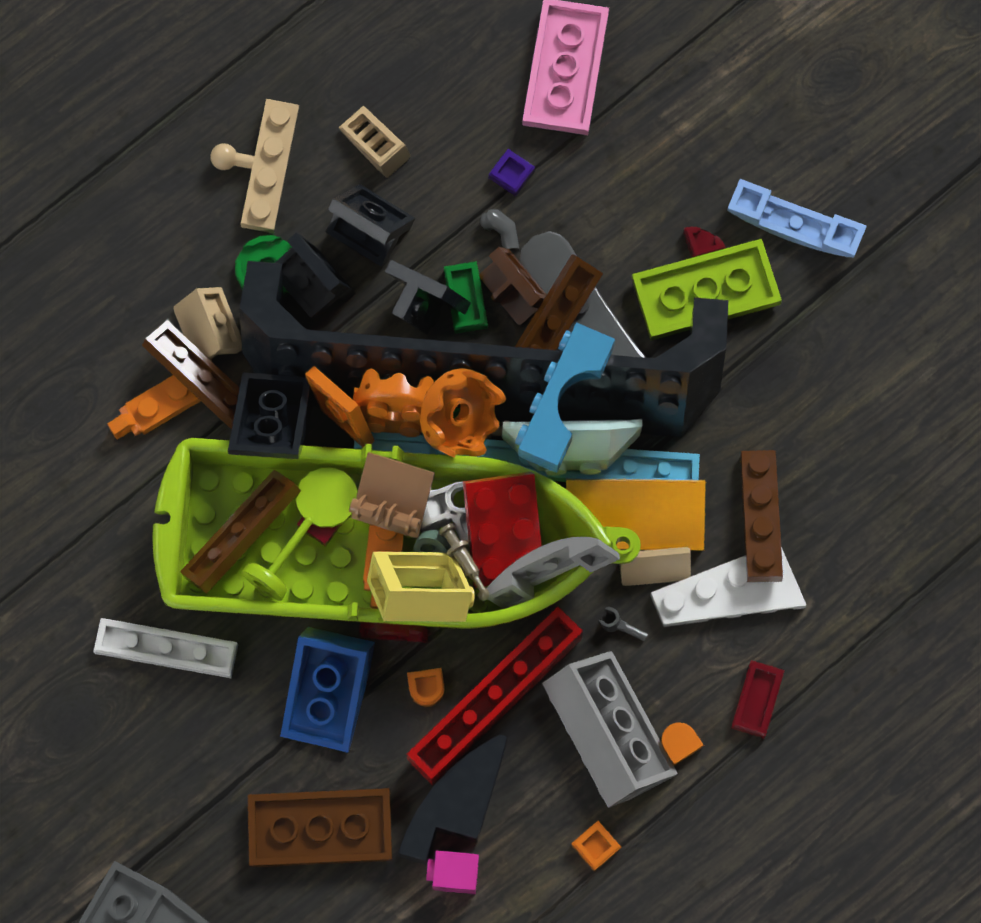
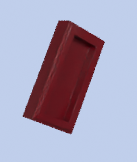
M753 660L750 661L731 729L765 739L785 670Z

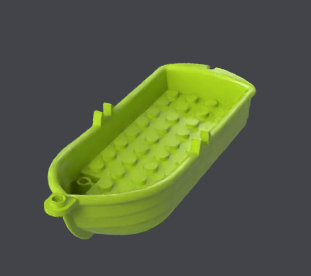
M188 438L176 447L162 478L154 511L156 514L169 515L170 521L164 525L159 523L153 524L152 539L153 558L161 597L168 606L184 610L472 629L508 623L541 611L572 592L593 573L579 565L534 586L533 599L502 609L488 599L481 600L477 595L479 589L473 585V580L466 577L469 586L473 587L475 594L474 605L468 609L466 622L383 621L379 609L370 607L372 592L364 590L363 583L370 524L350 517L340 526L326 547L305 533L275 574L287 588L284 598L278 601L252 585L242 575V570L249 563L259 564L266 569H269L297 531V523L302 518L296 505V497L207 594L186 580L180 573L187 563L273 470H276L299 486L301 480L311 471L319 468L334 467L346 472L353 479L358 490L367 453L370 452L435 472L431 490L440 489L455 482L532 472L535 474L542 546L571 537L597 538L619 553L620 559L613 562L614 564L632 562L639 555L641 547L640 539L633 530L622 527H603L594 514L567 489L536 471L503 460L477 456L456 455L453 458L443 454L404 452L399 446H393L392 451H378L372 449V444H365L362 449L303 445L299 459L231 455L228 454L230 440ZM463 490L457 492L454 496L453 502L455 507H465ZM404 535L402 552H414L413 548L417 539ZM624 541L629 545V548L627 550H620L616 544ZM402 586V588L442 589V587Z

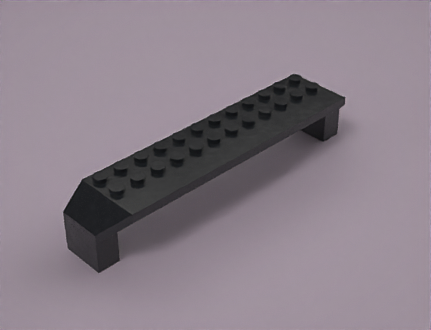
M248 261L240 302L242 352L255 373L306 377L305 373L315 366L352 399L354 387H360L363 375L368 369L377 371L381 380L388 379L396 373H402L407 382L415 388L418 387L420 380L426 376L431 377L435 382L444 373L453 369H470L487 376L505 394L506 401L500 405H495V416L499 422H504V420H509V422H531L534 416L533 413L529 412L532 402L537 393L544 394L548 382L544 381V377L552 361L558 363L563 352L558 350L306 330L284 309L282 264ZM694 297L689 337L657 358L611 355L600 379L579 381L571 385L563 393L558 403V413L561 421L642 419L640 434L682 437L720 392L726 353L729 300ZM312 392L313 406L320 407Z

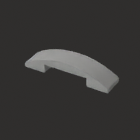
M571 537L548 543L519 558L499 574L487 587L489 591L488 600L502 609L521 604L534 598V586L579 565L589 572H593L619 560V553L599 539L592 537Z

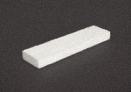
M101 618L93 652L104 656L232 678L238 643Z

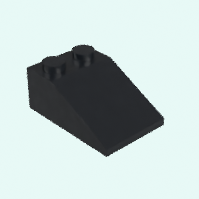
M243 372L228 454L299 459L309 431L313 408L312 390L306 377Z

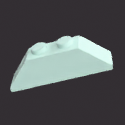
M642 419L562 421L564 426L572 433V442L558 472L555 473L528 460L526 461L537 471H545L547 475H563L566 471L580 470V473L584 475L599 474L601 470H607L640 436ZM503 422L502 439L518 453L519 445L515 444V440L522 425L529 426L530 422Z

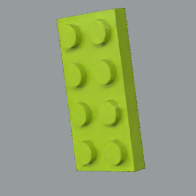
M762 239L632 274L631 278L651 341L690 330L694 297L729 300L728 319L781 305L782 302Z

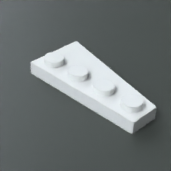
M783 550L782 582H747L745 555L653 591L650 594L663 627L704 622L709 619L724 617L735 618L754 613H772L784 609L806 608L805 600Z

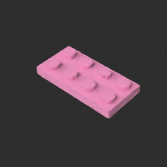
M543 0L522 120L523 126L582 135L589 134L609 8L561 0Z

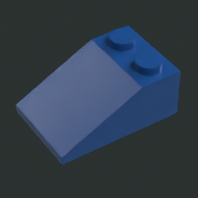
M307 627L298 637L280 737L349 752L370 673L375 642Z

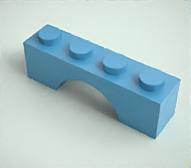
M577 322L572 332L565 331L558 347L559 350L563 351L558 363L552 361L544 377V381L548 382L543 395L540 393L536 394L529 410L534 416L529 426L522 425L515 440V444L519 445V457L555 473L558 472L572 442V433L564 426L558 413L559 400L571 385L586 379L601 378L614 350V338Z

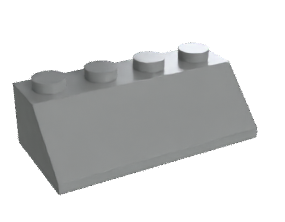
M612 651L568 664L542 683L608 808L628 801L678 774Z

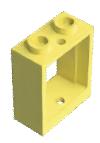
M373 551L367 583L383 621L466 622L468 609L474 605L475 594L473 587L469 586L465 573L455 556L449 557L447 553ZM402 586L442 587V589L402 588Z

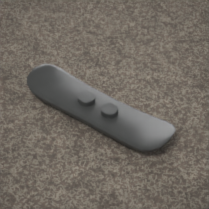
M548 231L533 236L522 247L519 260L543 291L548 294L572 254L577 255L564 237ZM595 287L568 331L572 332L577 322L614 338L615 346L611 355L645 358Z

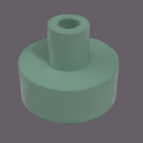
M425 530L419 534L413 551L447 553L451 546L445 537L440 536L439 530Z

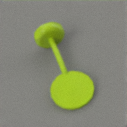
M334 467L319 468L311 471L301 480L298 486L301 492L296 496V505L300 515L305 520L269 569L256 563H249L242 570V575L257 589L271 598L281 601L287 592V588L275 574L310 526L313 524L320 528L335 527L344 523L352 516L349 508L353 498L356 499L358 490L353 479L346 472Z

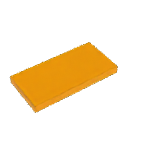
M566 478V489L594 514L603 527H622L633 530L640 539V550L688 547L690 550H704L705 480ZM624 541L616 544L618 549L629 548V545Z

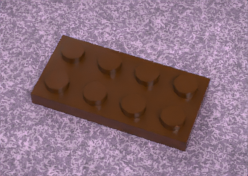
M390 788L249 794V866L269 867L393 861Z

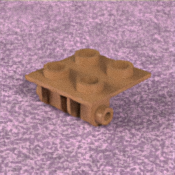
M368 452L356 499L353 498L350 504L349 512L352 513L351 518L418 539L435 472Z

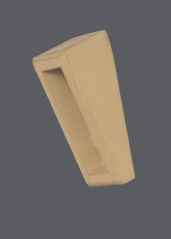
M364 106L339 126L340 131L386 178L410 158L406 145ZM368 121L370 124L356 135L354 132ZM375 131L378 132V133H377L376 135H374L368 142H366V143L364 142V141H365L367 138H369ZM385 140L387 141L378 151L374 152Z

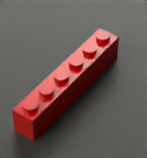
M557 607L407 753L408 761L433 786L582 640L583 630Z

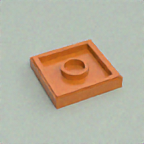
M313 366L305 374L321 411L361 447H364L365 444H372L375 440L359 405Z

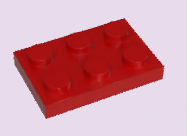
M532 472L462 481L470 556L480 571L478 577L484 586H489L499 574L519 558L542 546L535 474Z

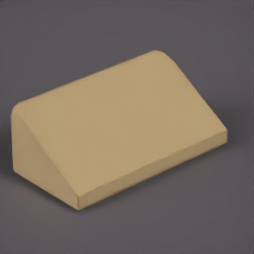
M679 547L640 551L637 558L632 562L619 564L622 585L677 582L691 576L690 548Z

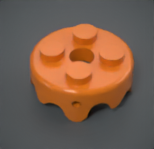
M459 368L444 373L429 388L423 400L420 424L425 440L432 448L453 458L456 455H484L487 451L484 444L485 439L499 428V421L495 416V405L504 403L506 396L487 376L473 370ZM460 404V412L456 418H453V412L457 405Z
M368 369L363 375L360 387H354L352 400L359 405L371 432L400 433L405 437H417L422 432L420 414L423 400L429 388L433 385L434 380L426 376L420 380L418 387L415 388L407 382L402 373H396L388 379L381 380L377 371Z

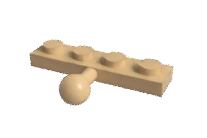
M266 99L255 156L237 153L231 145L225 143L218 144L211 151V162L219 170H228L233 166L252 169L241 220L242 228L274 234L299 105Z

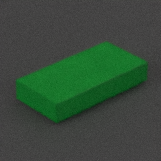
M477 261L444 266L446 286L471 302L465 315L450 308L454 334L488 329Z

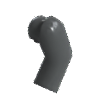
M489 209L487 213L481 215V226L488 231L493 229L501 235L503 248L509 249L512 253L520 251L516 225L513 220L498 209Z

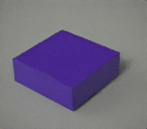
M507 149L489 173V179L514 196H517L535 172V166L510 149Z

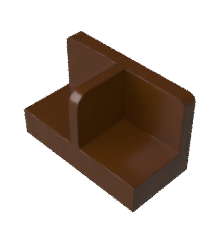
M498 247L489 255L493 262L479 274V277L492 292L490 298L493 302L501 303L518 325H524L535 315L547 294L509 249Z

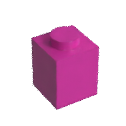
M436 850L435 860L428 859L426 881H433L432 887L435 891L476 894L479 854Z

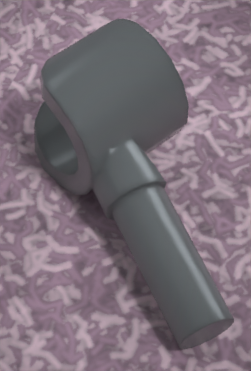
M612 607L605 608L606 613L616 617L615 621L610 624L599 620L605 631L615 632L620 630L642 641L645 640L647 633L621 620L616 609Z

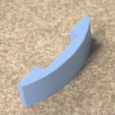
M742 179L739 180L727 208V211L742 220L780 238L822 252L852 258L855 257L867 227L836 214L831 218L771 195V190Z

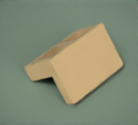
M222 287L196 288L174 306L173 309L183 335L210 360L216 355L236 354L242 350L241 335Z

